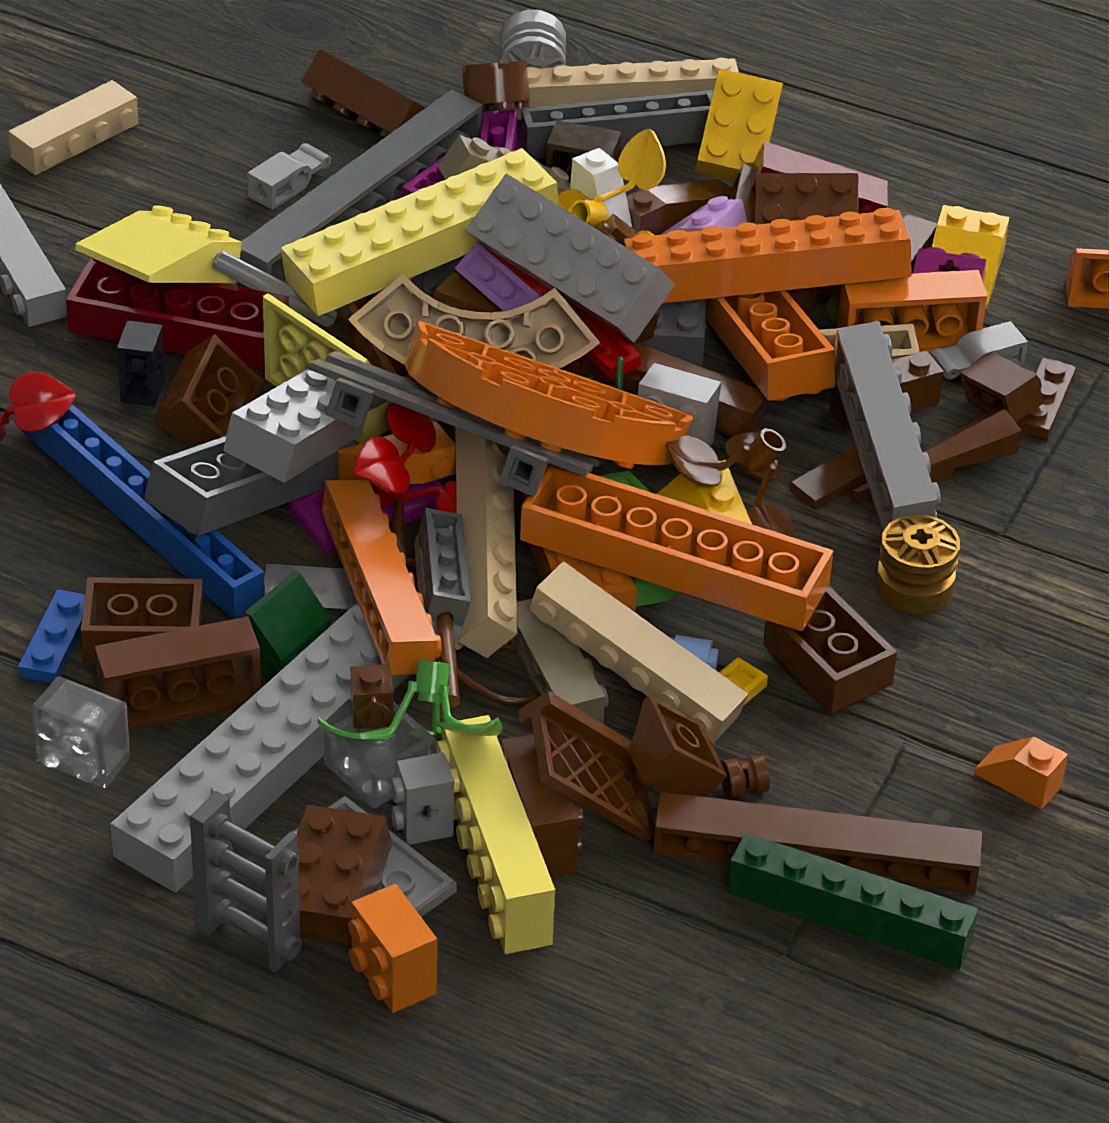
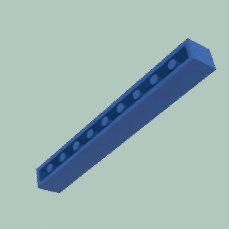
M73 404L65 415L50 427L37 432L22 431L187 579H202L203 593L232 619L245 616V611L265 595L264 571L217 530L200 536L191 534L182 525L170 517L161 514L157 508L145 501L144 497L150 472Z

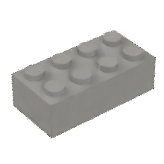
M307 369L232 412L223 451L286 483L360 437L363 427L357 428L325 415L336 380Z

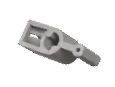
M307 143L302 144L298 150L290 155L285 152H279L247 173L248 197L274 210L304 190L310 182L311 175L322 168L326 169L331 164V156Z
M1009 321L970 332L964 335L957 345L944 349L935 348L930 352V355L944 371V377L952 380L960 375V372L991 352L1009 359L1019 366H1024L1028 341L1013 323Z

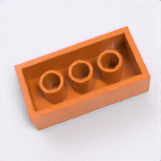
M979 270L914 273L912 277L841 284L837 328L879 321L880 326L913 324L919 351L927 350L930 353L935 348L944 349L955 346L964 335L983 329L987 293Z

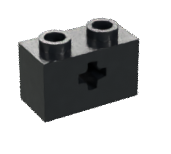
M127 321L117 346L120 400L122 403L155 407L165 382L162 325Z

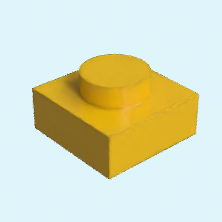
M739 657L719 672L748 693L745 704L767 687L768 675Z

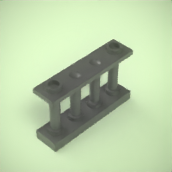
M215 791L190 815L196 929L210 936L221 924L229 923L268 945L269 969L276 973L287 960L291 961L297 956L302 945V940L300 939V855L298 854V834L290 831L276 846H273L232 824L230 818V798ZM231 842L265 860V869L234 853ZM233 871L265 888L266 897L235 881ZM234 899L266 916L267 925L235 908Z

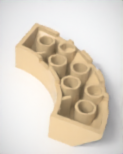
M402 274L348 319L371 343L404 365L419 321L558 369L581 358L600 344L598 339L555 288L533 302L512 310L492 313L473 312L450 307L433 299L417 288L406 275Z

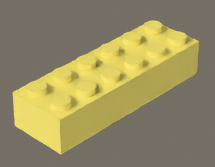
M489 715L459 721L470 725L486 723L491 720ZM442 728V740L436 742L437 754L444 752L454 778V820L458 824L456 827L457 840L460 849H467L469 854L467 855V866L471 879H478V898L481 908H488L489 910L488 922L492 938H499L504 954L553 945L555 888L497 736L462 734Z

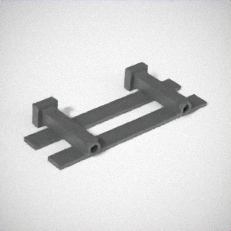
M337 351L328 354L326 361L317 359L311 362L308 369L336 380L325 415L361 428L364 426L368 411L388 400L510 448L499 483L532 496L537 494L543 475L550 464L586 477L592 472L593 466L599 467L605 461L603 458L562 448L561 452H554L540 446L541 441L527 436L525 440L510 437L504 433L505 428L479 418L459 407L452 408L436 401L437 395L417 382Z

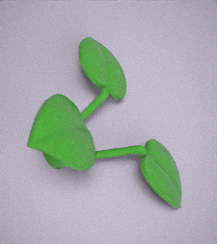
M418 660L416 682H408V690L388 728L370 732L342 731L318 717V724L324 730L337 737L354 741H389V738L394 736L414 693L419 692V701L433 702L432 731L412 728V734L428 739H442L441 728L456 733L480 736H497L502 734V724L498 717L486 723L470 725L453 718L450 713L448 698L450 664ZM440 703H442L444 722H440Z

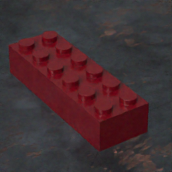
M90 258L66 298L68 332L119 342L127 321L162 325L164 351L185 355L187 351L215 334L251 369L265 371L263 296L270 294L288 307L289 296L223 283H148L99 260Z

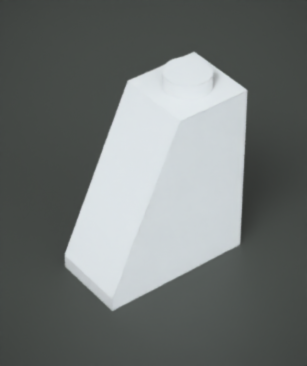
M600 148L573 158L570 189L581 191L589 200H594L596 195H603L624 186L623 178L618 172V163ZM624 192L605 200L604 205L608 208L609 217L615 214L632 228L626 193Z

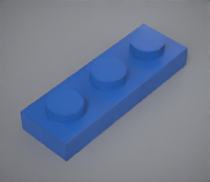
M57 589L18 665L19 677L51 684L57 683L81 635L85 594Z

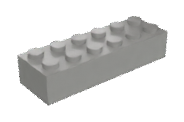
M507 173L466 228V231L484 248L550 290L555 288L564 299L633 343L675 286L660 268Z
M879 321L837 328L834 348L835 381L882 530L884 531L890 522L902 516L918 514L937 518L936 505L941 503L940 489L937 482H931L929 476L931 473L930 459L928 453L922 452L919 445L921 443L919 425L917 422L912 423L910 398L907 392L902 393L900 387L902 383L901 371L898 363L893 364L890 356L892 355V344L889 335H883Z

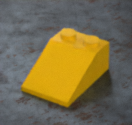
M943 205L932 247L941 248L946 253L958 255L973 253L982 259H986V273L983 284L987 293V309L1005 250L1009 217L990 212L984 213L968 210L959 206Z

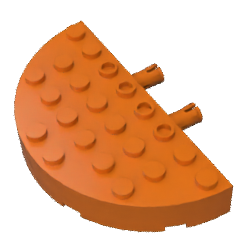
M422 321L418 322L405 360L408 374L426 389L437 395L436 401L442 405L452 408L459 407L479 418L505 428L504 433L510 437L525 440L527 436L541 441L540 446L545 449L561 452L562 448L612 460L613 463L632 469L634 464L669 465L672 463L667 452V442L687 436L694 415Z

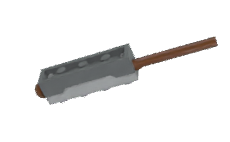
M425 508L414 542L418 593L422 594L423 607L426 614L429 613L431 615L432 628L435 635H439L441 638V662L450 664L448 698L450 708H454L460 703L454 638L459 639L471 603L463 521L461 514Z

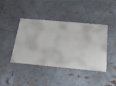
M277 564L266 565L264 576L265 595L293 571L301 573L324 608L349 610L357 603L355 595L348 588L350 582L344 569Z

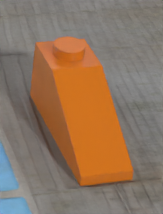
M433 422L436 430L434 448L430 452L424 453L415 447L414 452L405 462V468L410 475V484H424L456 474V444L437 422ZM394 434L383 437L396 446L400 457L406 451L408 443L400 441ZM366 442L337 450L338 480H364L354 477L352 474L357 456Z

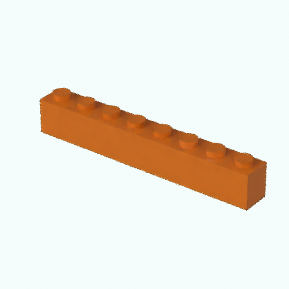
M325 480L321 513L383 665L390 664L391 675L417 674L418 660L435 662V658H440L442 649L441 638L439 635H435L433 631L431 615L429 613L426 614L424 610L422 594L417 593L415 589L413 573L408 572L405 555L403 552H399L396 534L394 532L391 533L389 528L388 515L381 510L380 497L374 493L370 482L367 480Z

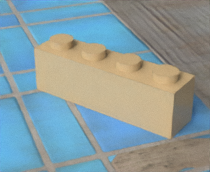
M111 80L9 130L11 158L34 175H37L139 124L137 97Z

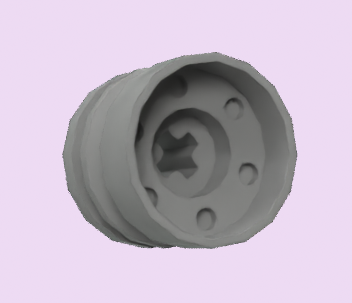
M524 10L515 13L505 21L500 31V63L509 64L511 61H527V67L535 68L566 66V32L562 23L554 15L542 10Z

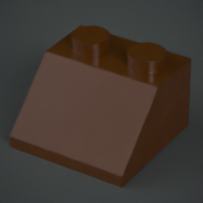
M650 695L643 700L629 752L636 767V777L648 788L655 787L667 793L706 797L727 777V774L702 723Z

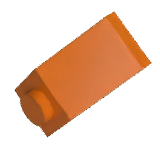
M1030 737L995 746L975 768L974 774L1042 810L1062 787L1068 754L1036 737Z

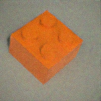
M395 883L352 901V920L348 922V928L352 936V948L348 951L349 958L354 969L357 972L362 971L369 980V985L375 998L379 1001L383 999L390 1011L395 1013L436 995L437 938Z

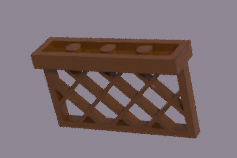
M550 691L545 692L518 710L520 723L533 730L541 782L645 842L654 838L655 832L647 787L635 775L636 767L629 754L632 745L630 739ZM553 765L555 766L560 775L554 772Z

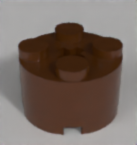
M511 61L509 64L498 62L462 67L464 96L483 104L482 112L529 108L530 96L527 61Z

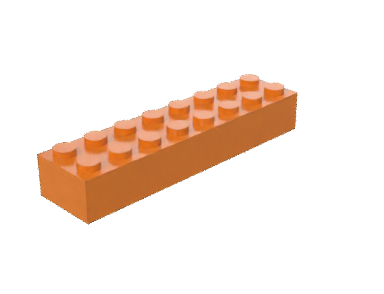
M880 208L874 212L862 214L844 212L840 216L834 217L812 215L805 220L796 221L776 219L771 223L758 225L746 222L730 228L709 226L701 231L692 232L673 230L664 235L652 236L651 234L642 233L633 236V238L624 239L626 248L660 268L675 284L663 303L912 277L911 239L900 211L890 208Z
M550 464L543 475L537 494L535 496L529 495L521 506V541L802 632L830 584L834 550L591 473L584 477Z

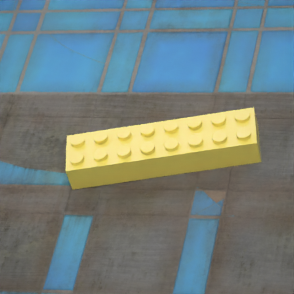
M521 148L509 152L507 155L480 164L473 169L451 176L439 183L419 189L417 192L390 201L383 206L366 213H361L356 217L329 226L322 231L281 247L285 280L317 316L323 315L385 289L402 274L411 278L466 255L477 243L466 231V228L506 173L559 206L557 182L524 149Z

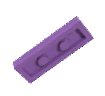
M478 242L455 267L460 274L503 311L518 308L541 297Z

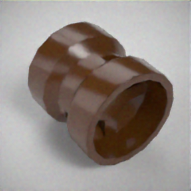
M762 754L748 755L743 761H738L735 758L721 761L727 777L721 784L728 799L742 797L744 792L749 791L754 794L769 791L770 776L766 760Z

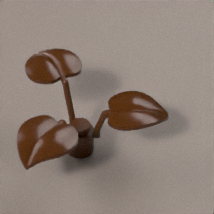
M765 428L759 432H747L731 437L725 444L726 455L729 458L725 462H718L714 450L698 438L682 436L677 440L667 442V452L676 469L685 478L697 485L704 487L717 486L722 480L719 471H723L733 464L742 467L743 471H747L755 479L761 480L762 482L755 499L756 507H750L747 510L752 525L799 539L791 519L784 510L776 504H764L763 502L769 481L775 479L779 473L777 458L786 447V443L779 433Z

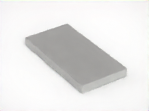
M346 796L328 807L368 814ZM389 830L392 847L377 891L396 883L422 917L456 893L457 882Z

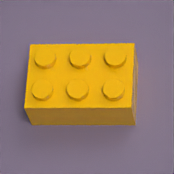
M719 68L695 173L735 182L743 164L752 167L763 142L770 143L783 83Z

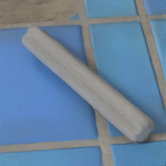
M221 251L215 256L212 264L214 270L251 289L289 296V308L325 327H329L334 323L337 316L336 309L317 316L289 284L225 251Z

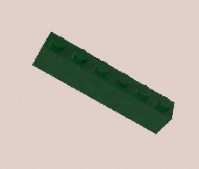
M746 832L731 859L728 885L729 894L958 970L961 969L973 942L978 908Z

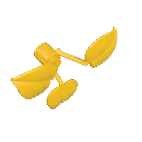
M651 129L639 132L622 150L618 161V172L623 179L630 180L628 184L603 195H596L594 200H589L579 190L568 189L558 195L559 206L595 228L600 221H606L609 217L608 208L604 205L605 200L633 189L635 184L642 190H650L657 186L665 174L666 159L655 132ZM639 231V232H638L639 234L646 233V234H651L652 236H654V234H652V233L649 232V231Z

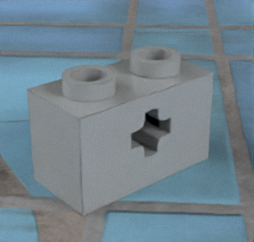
M444 752L397 761V778L391 779L392 795L395 803H397V806L391 807L394 829L402 831L405 842L408 845L452 837L454 829V778Z

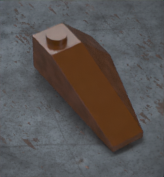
M718 178L655 186L650 190L641 189L626 196L632 228L637 232L649 231L654 235H661L664 231L706 205L709 200L720 196H726L729 200L731 187Z

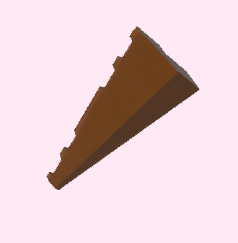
M1003 409L984 414L921 450L922 452H927L930 459L931 473L929 476L931 482L940 483L952 480L954 468L1018 453L1022 431L1007 410ZM867 481L850 491V497L855 504L872 500Z

